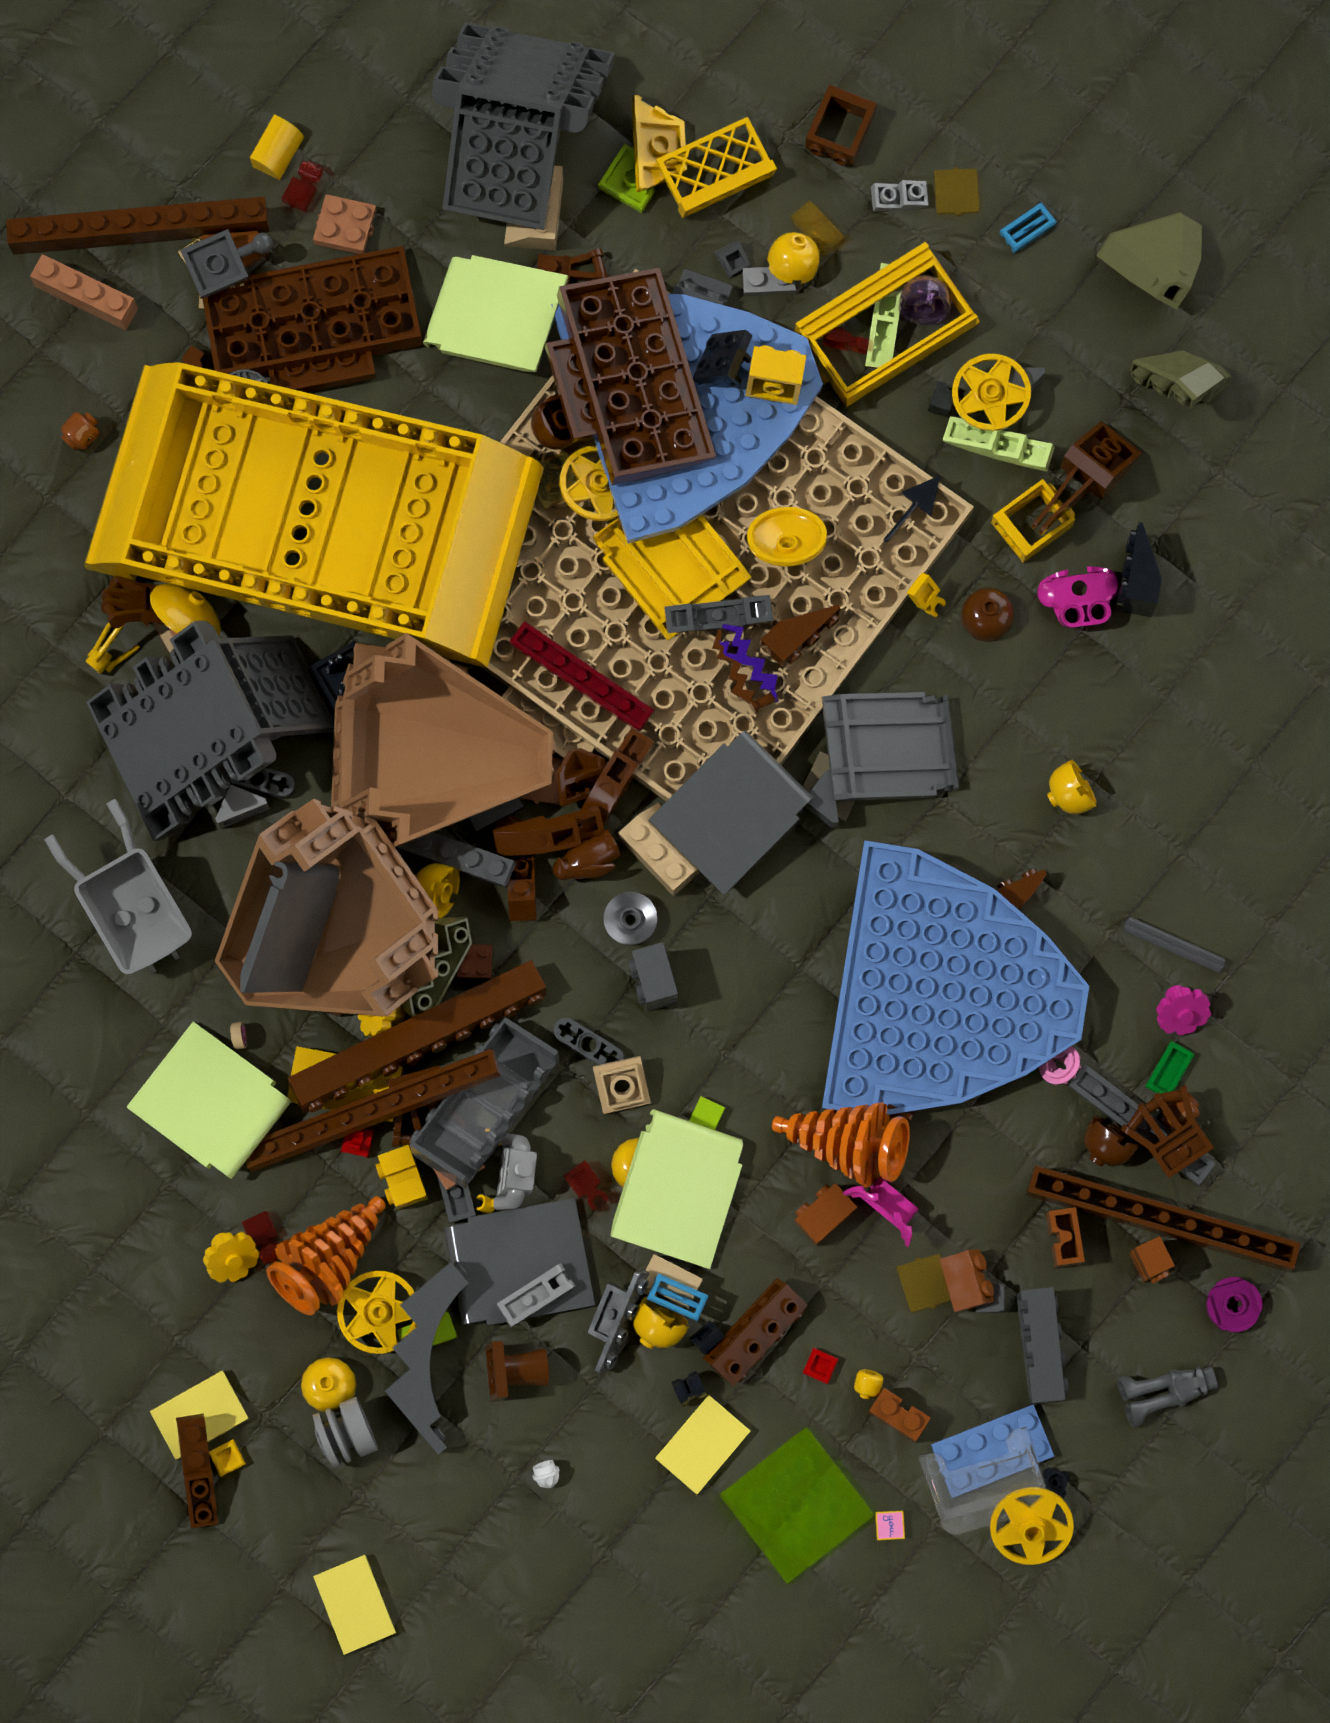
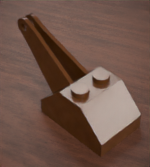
M1100 421L1073 443L1065 454L1061 468L1068 477L1044 511L1034 521L1031 528L1035 530L1044 521L1074 480L1083 486L1046 521L1038 532L1041 536L1087 493L1102 500L1121 481L1142 452L1104 422Z

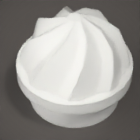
M553 1460L543 1461L533 1467V1480L540 1487L552 1488L558 1482L560 1470L558 1466H555Z

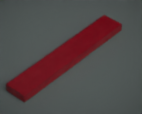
M525 621L509 641L512 647L639 732L642 731L655 713L653 708Z

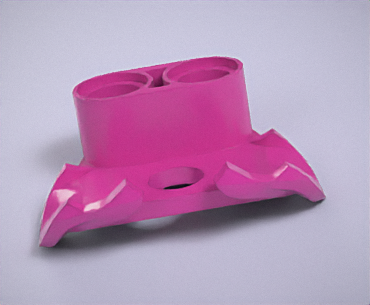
M1096 566L1087 567L1089 574L1067 576L1069 573L1068 569L1059 571L1040 582L1037 591L1038 598L1044 606L1053 608L1059 623L1066 628L1104 623L1111 615L1110 600L1118 595V580L1114 571ZM1075 581H1083L1086 584L1087 590L1084 595L1077 596L1073 593L1072 585ZM1094 605H1099L1103 608L1104 614L1100 620L1093 618L1091 615V609ZM1069 608L1077 612L1078 617L1074 623H1069L1065 619V612Z
M880 1176L867 1191H865L864 1186H856L843 1192L844 1196H852V1198L861 1197L900 1230L905 1246L909 1247L912 1239V1226L907 1224L919 1210L913 1203Z

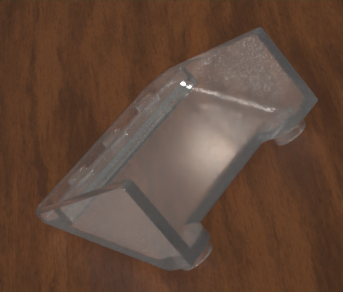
M1028 1426L1015 1429L1008 1435L1006 1443L1009 1455L949 1472L945 1460L940 1455L930 1453L919 1456L923 1473L945 1531L950 1534H961L989 1526L996 1505L1009 1493L1027 1487L1047 1489ZM1027 1495L1017 1499L1031 1506L1041 1495ZM1004 1508L998 1517L997 1523L1010 1520Z

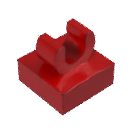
M362 1129L344 1136L341 1152L368 1158L374 1131Z

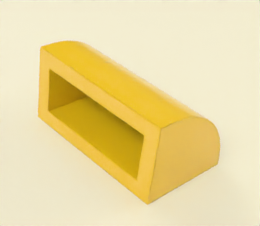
M274 114L250 156L253 168L280 180L304 138L303 134L294 125Z

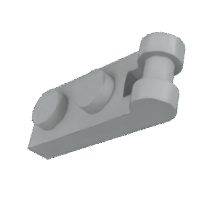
M561 1263L496 1304L511 1328L576 1287L572 1279L568 1280L564 1273L565 1268ZM553 1278L559 1284V1287L555 1290L548 1283Z

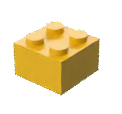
M766 345L754 346L745 396L797 405L806 355H802L795 350H787L785 352L775 350L773 347Z

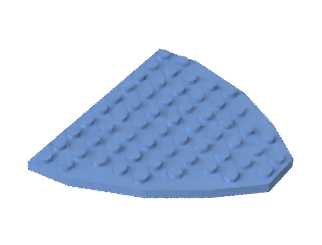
M668 294L692 377L696 372L697 363L701 360L706 348V342L711 334L747 330L753 336L746 350L751 358L754 346L766 345L779 351H798L802 355H806V361L797 405L745 396L751 361L750 363L744 361L738 369L737 375L742 380L740 386L736 384L730 386L725 382L699 385L694 381L716 454L715 460L653 477L611 485L598 438H593L604 473L608 479V485L627 544L681 529L745 487L788 441L823 386L807 337L750 312L684 294ZM558 304L554 318L561 340L569 339L560 305Z
M864 840L822 1109L838 1111L840 1108L852 1107L853 1110V1108L859 1105L868 1104L869 1107L871 1104L884 1102L887 1106L891 1104L897 1107L887 1110V1115L959 1104L1023 1077L1081 1040L1089 985L1048 935L994 888L919 849Z

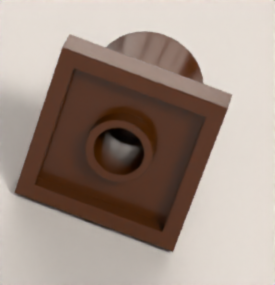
M503 1341L491 1342L485 1347L490 1402L502 1401L507 1398V1386H548L549 1368L545 1348L504 1356Z

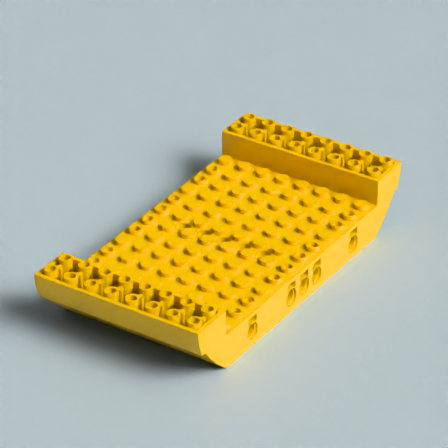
M180 362L154 366L145 365L141 373L84 567L87 570L112 576H121L136 581L137 576L392 639H397L407 633L425 646L432 648L441 657L488 668L544 468L533 457H528L482 434ZM321 453L329 455V460L324 465H318L315 462L316 457ZM313 478L322 480V485L317 490H310L308 488V483ZM306 503H312L315 506L313 513L310 515L301 514V508ZM298 528L307 529V536L303 540H296L293 537L295 530ZM298 553L300 555V560L296 565H288L286 563V558L289 554Z

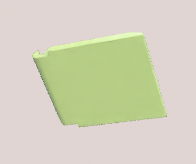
M472 255L471 260L452 257L423 340V345L428 348L430 344L435 345L443 354L519 371L537 372L559 304L557 298L559 286L566 285L568 275Z
M192 1022L131 1100L127 1108L210 1170L214 1166L232 1180L292 1101L274 1088L276 1084L274 1080L195 1022Z
M653 1109L650 1112V1115H653L650 1125L647 1124L645 1126L646 1132L641 1131L613 1219L610 1236L710 1269L742 1168V1164H739L738 1161L743 1147V1140Z

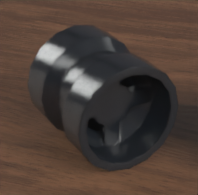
M697 1371L689 1373L688 1377L683 1380L678 1378L671 1382L682 1407L690 1404V1401L694 1398L701 1399L707 1396ZM685 1385L688 1386V1388H689V1390H690V1392H691L690 1394L688 1393V1391H687Z

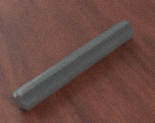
M1129 917L1124 925V931L1217 973L1223 969L1225 964L1224 958L1132 917Z

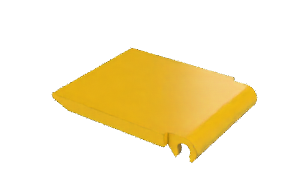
M703 515L677 531L627 544L619 517L592 536L597 546L605 555L603 562L667 641L678 633H667L665 606L722 601L751 579L745 567Z

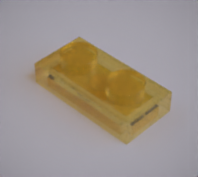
M810 200L791 215L790 220L804 235L810 237L815 242L818 250L824 256L844 241L843 234Z

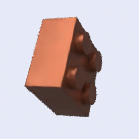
M472 944L457 970L458 980H491L493 946Z

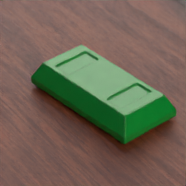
M1171 1040L1145 1087L1154 1093L1174 1091L1195 1054Z

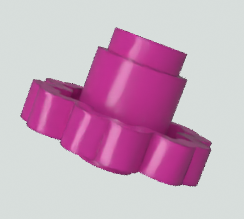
M1180 985L1169 988L1165 993V998H1162L1156 1007L1157 1021L1160 1028L1168 1034L1175 1031L1178 1035L1194 1032L1196 1027L1204 1025L1211 1015L1208 997L1200 989L1191 992L1190 988H1184Z

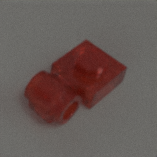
M304 160L298 169V175L301 176V180L292 177L281 198L282 202L305 213L317 192L316 187L310 184L313 182L318 183L323 174V169L320 168V165L311 160L308 162Z
M264 1211L243 1221L242 1225L247 1235L251 1236L254 1240L255 1247L262 1244V1249L258 1250L263 1264L271 1265L276 1261L279 1262L280 1259H278L275 1252L276 1245L279 1243L278 1241L274 1243L270 1241L278 1237V1234L268 1212Z

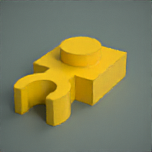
M921 572L906 592L918 608L925 610L927 614L934 617L938 616L935 612V606L937 604L941 606L946 605L945 600L937 596L940 592L939 587L929 575Z

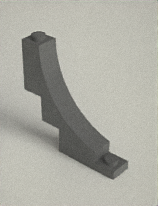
M451 1261L400 1304L417 1326L392 1347L409 1369L385 1389L388 1396L438 1455L447 1448V1445L444 1443L447 1437L438 1426L434 1429L430 1426L440 1417L430 1380L432 1343L442 1316L457 1294L468 1284L465 1278L469 1275L459 1262L454 1266Z

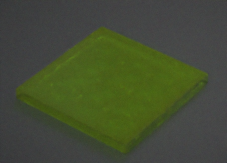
M807 1427L719 1494L787 1584L874 1516L870 1508Z

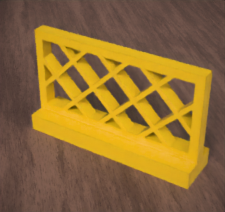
M748 117L656 159V163L679 206L678 211L682 218L774 176L777 170L773 160L769 159ZM744 125L749 133L747 143L733 138L735 130ZM719 138L728 141L725 152L722 153L710 149L712 140ZM731 143L745 147L742 159L727 155ZM698 149L705 152L702 164L688 160L689 151ZM748 149L758 152L762 161L756 164L744 161ZM708 153L722 158L719 170L704 165ZM671 159L682 162L679 175L669 172L664 163ZM725 159L740 164L737 173L731 175L722 172ZM685 164L699 168L696 181L681 176ZM702 170L717 175L713 184L706 185L699 182ZM672 178L677 179L676 184L673 182ZM679 181L694 185L690 195L681 197L677 189Z

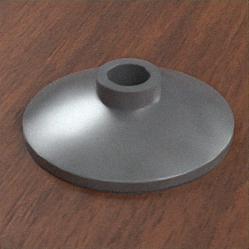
M621 893L608 903L604 911V926L607 933L612 939L624 945H636L646 941L653 934L657 925V912L653 903L640 893ZM633 916L636 921L634 924L629 925L625 921L626 918Z

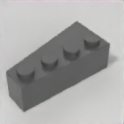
M1054 1287L1021 1290L1016 1295L1030 1405L1064 1401L1065 1395L1069 1394L1068 1380L1063 1378L1062 1367H1065V1355L1063 1350L1060 1351L1059 1340L1062 1339L1060 1323H1057L1058 1301L1057 1296L1054 1294Z

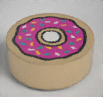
M232 1023L230 1033L233 1047L236 1050L246 1048L247 1036L244 1023Z

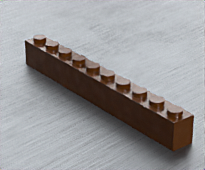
M265 196L6 219L7 242L13 255L198 239L203 235L218 234L227 229L230 233L258 231V233L270 232L269 211Z
M530 960L288 1077L289 1086L303 1113L308 1111L311 1113L316 1112L325 1106L324 1103L332 1099L335 1101L341 1100L349 1094V1091L357 1087L360 1089L368 1087L374 1082V1079L382 1075L384 1077L390 1076L398 1071V1067L407 1063L408 1065L415 1064L423 1058V1055L431 1051L433 1053L440 1052L447 1047L448 1043L454 1040L462 1041L468 1038L471 1032L479 1028L482 1030L487 1029L496 1023L495 1020L501 1017H512L520 1011V1008L528 1004L530 1006L539 1004L546 996V986L533 961Z
M1036 1165L1032 1169L1025 1194L1026 1196L1063 1207H1076V1210L1286 1272L1294 1270L1301 1245L1300 1242Z

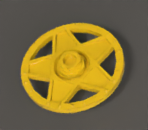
M984 354L969 360L958 371L953 382L952 398L956 411L966 423L980 430L998 431L1012 426L1025 414L1030 403L1031 385L1024 369L1013 359L1000 354ZM984 361H997L988 373L973 367ZM1011 367L1021 376L1025 388L1009 382ZM963 377L971 391L959 402L958 387ZM1023 403L1017 414L1005 421L1006 405ZM984 410L991 424L977 422L969 417L968 414Z
M596 445L583 447L575 451L566 460L560 473V490L565 502L574 512L587 519L606 521L619 517L617 510L612 512L613 497L601 461L599 460L595 464L582 456L592 452L598 453ZM569 466H571L579 480L567 489L566 474ZM591 500L596 513L584 510L575 502Z
M370 1271L353 1279L347 1289L343 1290V1297L337 1307L338 1323L343 1335L356 1348L375 1354L394 1351L392 1347L397 1343L395 1324L411 1319L400 1306L403 1301L395 1300V1281L407 1290L409 1296L414 1293L413 1288L400 1276L387 1271ZM381 1277L372 1293L354 1287L365 1279ZM345 1299L358 1312L347 1327L343 1317ZM414 1321L405 1335L417 1326ZM373 1332L382 1347H370L358 1342L356 1339Z
M1039 1487L1022 1488L1006 1495L996 1505L990 1520L991 1537L999 1552L1016 1563L1026 1565L1045 1563L1060 1555L1068 1546L1074 1529L1072 1513L1067 1503L1056 1493ZM1027 1495H1041L1031 1506L1017 1499ZM1056 1504L1064 1511L1067 1525L1052 1518ZM1004 1508L1011 1522L996 1532L997 1520ZM1062 1540L1055 1549L1043 1555L1045 1541ZM1022 1544L1026 1557L1012 1553L1004 1546Z

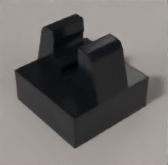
M708 1321L689 1339L706 1355L725 1336L711 1321Z

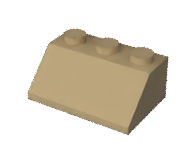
M554 166L545 229L542 230L507 222L504 246L556 251L564 179L563 166Z
M657 803L637 815L619 832V840L675 896L700 871L649 821L661 807Z

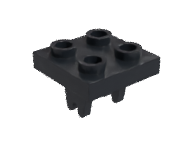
M747 330L711 334L706 342V348L701 360L697 363L693 380L699 385L725 382L730 386H734V384L740 386L742 380L737 375V372L744 361L750 363L752 359L746 350L753 335Z
M355 641L309 666L310 671L334 711L338 695L343 696L345 692L343 679L348 664H354L353 649Z

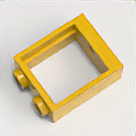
M1044 479L992 517L991 524L1023 563L1071 529L1075 522V513L1070 508L1059 518L1062 524L1030 546L1010 521L1009 517L1039 495L1047 505L1049 504L1057 490L1051 483L1047 484ZM1060 500L1052 509L1053 513L1063 505Z

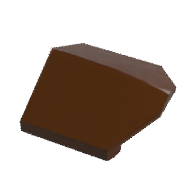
M582 748L573 749L566 754L557 770L559 804L561 806L586 799L605 768V759Z

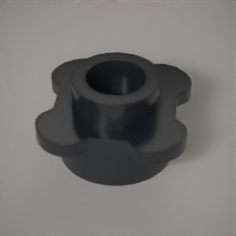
M1046 1468L1043 1471V1484L1039 1488L1050 1490L1064 1498L1067 1494L1065 1490L1067 1482L1070 1480L1069 1474L1065 1471L1058 1472L1052 1468ZM1054 1480L1057 1481L1056 1486L1052 1484Z

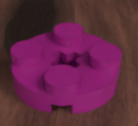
M1228 1277L1217 1282L1208 1292L1206 1310L1210 1320L1218 1329L1238 1333L1249 1329L1255 1324L1262 1310V1299L1259 1291L1253 1284L1239 1277ZM1230 1297H1234L1235 1301L1241 1302V1306L1238 1307V1312L1236 1313L1232 1309L1227 1308V1304L1230 1303Z

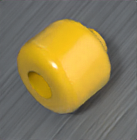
M861 1369L857 1372L854 1389L860 1394L861 1398L870 1399V1397H876L881 1392L884 1378L878 1372Z

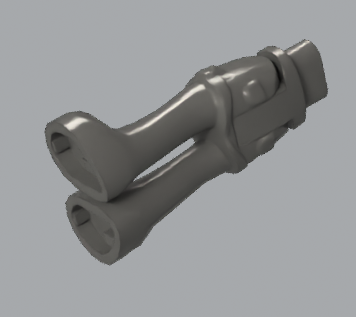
M1196 1367L1195 1369L1179 1371L1172 1369L1168 1371V1374L1141 1381H1136L1129 1376L1117 1378L1118 1389L1124 1401L1166 1388L1169 1390L1167 1394L1125 1405L1126 1415L1132 1428L1142 1425L1145 1417L1152 1412L1175 1405L1179 1407L1185 1406L1187 1402L1200 1395H1207L1209 1390L1218 1388L1212 1367L1205 1369Z

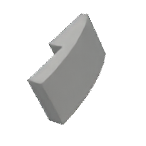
M902 180L899 184L874 183L871 186L873 211H901L928 206L926 181Z

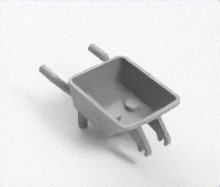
M113 799L106 805L121 828L127 853L85 876L67 859L54 834L45 838L44 841L56 861L77 881L74 887L75 894L120 971L125 974H131L148 966L153 974L156 972L153 963L170 953L175 960L180 958L176 949L191 938L192 932L147 853L142 849H136L129 821L117 800Z

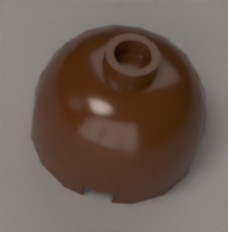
M551 395L535 408L531 417V429L537 441L544 447L554 450L565 449L575 442L572 443L559 395Z
M990 587L978 589L970 594L963 604L961 613L964 629L976 640L984 642L997 641L1002 638L1012 627L1014 619L1013 605L1008 596L999 589Z
M1094 1115L1084 1132L1085 1147L1091 1153L1090 1160L1101 1167L1105 1163L1111 1166H1118L1129 1161L1140 1146L1135 1144L1137 1141L1120 1130L1121 1127L1118 1125H1106L1104 1123L1107 1119Z

